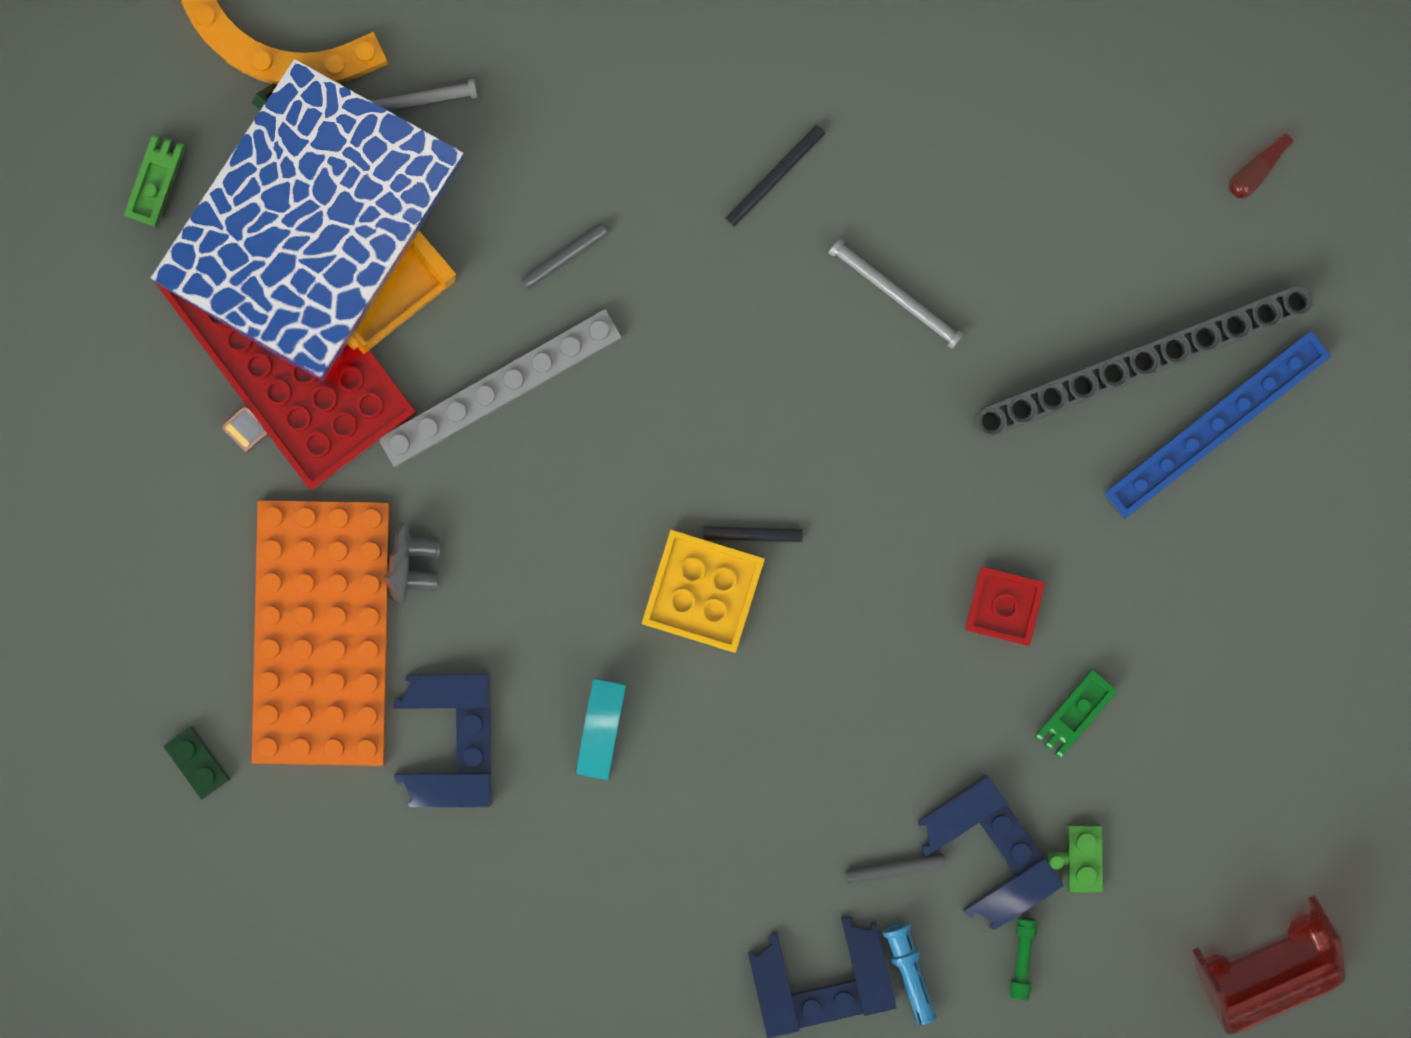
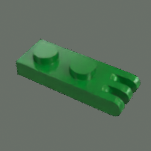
M1090 669L1034 737L1041 741L1049 732L1051 737L1044 744L1049 750L1060 741L1062 744L1054 753L1060 759L1118 691L1094 670Z

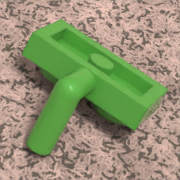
M1067 825V852H1049L1045 859L1054 869H1060L1063 865H1067L1069 892H1103L1102 826Z

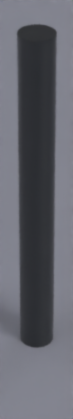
M815 125L725 219L735 227L825 135V132L818 125Z

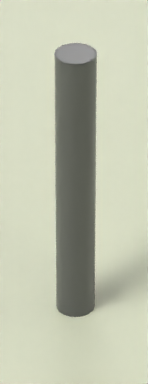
M600 223L521 278L522 282L529 290L608 235L607 230Z
M943 854L846 870V877L849 884L945 867Z

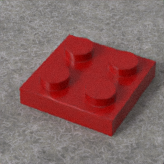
M980 567L964 630L1030 647L1045 582Z

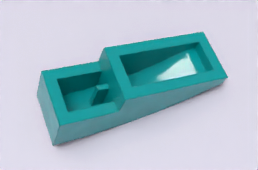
M599 678L593 679L576 774L608 780L627 684Z

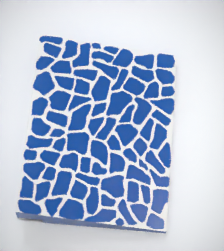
M294 59L153 273L151 280L293 366H298L323 381L464 161V153Z

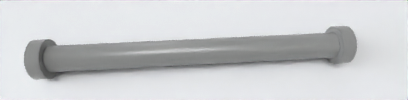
M472 78L468 79V83L383 98L371 102L387 111L466 96H471V99L478 98L475 79Z
M839 238L828 252L832 257L837 255L948 341L947 346L953 349L964 335L962 331L958 330L956 332L846 247L843 239Z

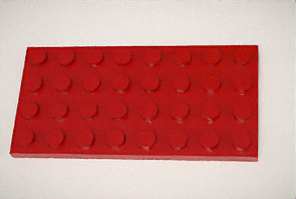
M154 282L310 491L316 489L376 444L382 437L417 413L371 350L363 354L358 347L353 350L346 344L325 379L321 381Z

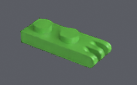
M153 134L150 139L123 215L158 228L186 149V144L178 142L172 154L171 150L174 141L169 138H165L162 148L158 149L161 136Z

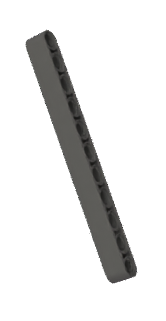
M1302 286L1286 289L1003 400L978 412L973 421L974 429L977 434L985 438L997 436L1270 329L1309 312L1313 306V295L1307 288ZM1290 295H1295L1299 298L1301 306L1298 311L1293 310L1289 306L1288 298ZM1260 306L1267 308L1270 312L1271 317L1268 323L1261 321L1258 317L1257 312ZM1229 318L1237 320L1240 324L1238 335L1230 333L1227 329ZM1199 330L1205 331L1210 337V343L1207 347L1201 346L1197 342L1196 335ZM1168 342H1173L1179 347L1180 353L1177 359L1167 355L1166 345ZM1137 354H1143L1148 358L1149 368L1147 371L1137 368L1135 364ZM1107 366H1113L1118 370L1119 379L1116 383L1109 382L1105 378L1104 372ZM1076 378H1083L1087 381L1089 390L1086 395H1081L1075 391L1074 381ZM1046 390H1053L1057 393L1059 400L1055 407L1045 404L1043 394ZM1015 402H1023L1028 407V415L1025 419H1019L1013 414L1012 408ZM984 414H993L997 418L998 425L994 431H988L983 427L982 417Z

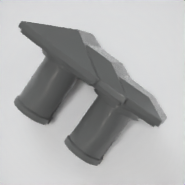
M400 523L395 533L394 548L389 556L388 571L384 576L392 601L404 603L407 589L435 592L438 583L437 571L410 570L409 558L413 556L438 559L440 539L411 537L408 523Z

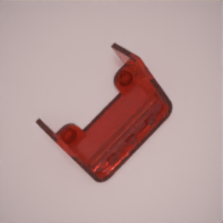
M1315 895L1308 898L1310 914L1299 915L1291 921L1287 931V938L1230 963L1225 956L1210 955L1204 958L1199 947L1193 949L1197 973L1218 1020L1227 1034L1242 1032L1326 994L1344 982L1345 969L1341 937Z

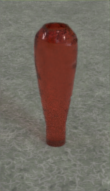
M1284 133L1274 144L1243 166L1230 179V192L1239 199L1252 195L1271 172L1284 151L1293 143V139Z

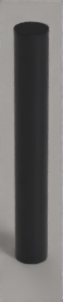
M704 526V539L802 542L803 529Z

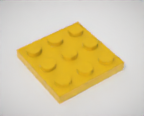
M670 530L641 624L736 653L765 559Z

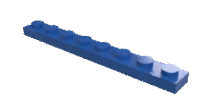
M1312 331L1307 332L1103 494L1122 518L1126 519L1328 360L1331 355Z

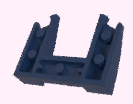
M490 673L407 675L405 680L411 683L403 700L395 699L393 709L456 708L457 772L394 774L397 785L404 782L412 798V801L407 803L408 806L439 808L490 807L492 805Z
M984 774L918 820L919 826H927L929 845L922 846V852L927 857L980 823L1014 874L963 909V911L971 918L976 912L991 920L992 923L989 927L995 930L1063 887L1064 884L1040 853L989 776Z
M841 917L855 979L791 994L777 932L768 936L772 944L757 957L752 950L748 953L767 1038L800 1031L799 1028L864 1014V1016L897 1009L876 923L871 924V930L851 926V917Z

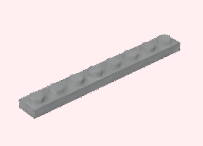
M606 309L393 429L382 437L379 442L393 467L396 468L619 341L622 337Z

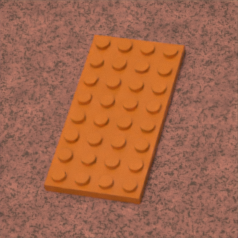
M257 501L251 764L385 765L389 590L384 576L388 571L390 503Z

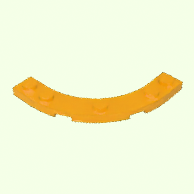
M181 0L191 23L204 42L229 65L260 81L278 85L294 59L339 84L388 65L374 32L329 50L309 53L289 52L266 46L246 35L226 16L217 0Z

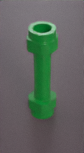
M1018 918L1015 932L1019 936L1015 980H1010L1009 997L1016 1000H1029L1032 984L1028 982L1032 938H1037V920Z

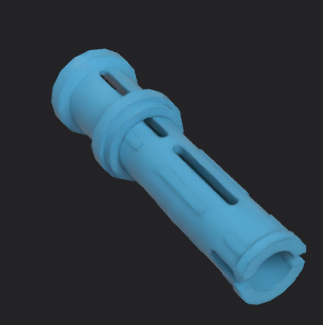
M909 922L895 924L884 929L882 934L883 937L888 939L893 954L891 957L892 964L899 968L916 1023L917 1025H925L935 1021L937 1016L918 963L920 951L914 947L909 932L912 928Z

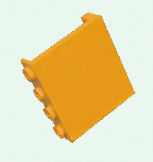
M418 231L347 344L353 350L358 347L365 354L455 283L456 273L420 231Z

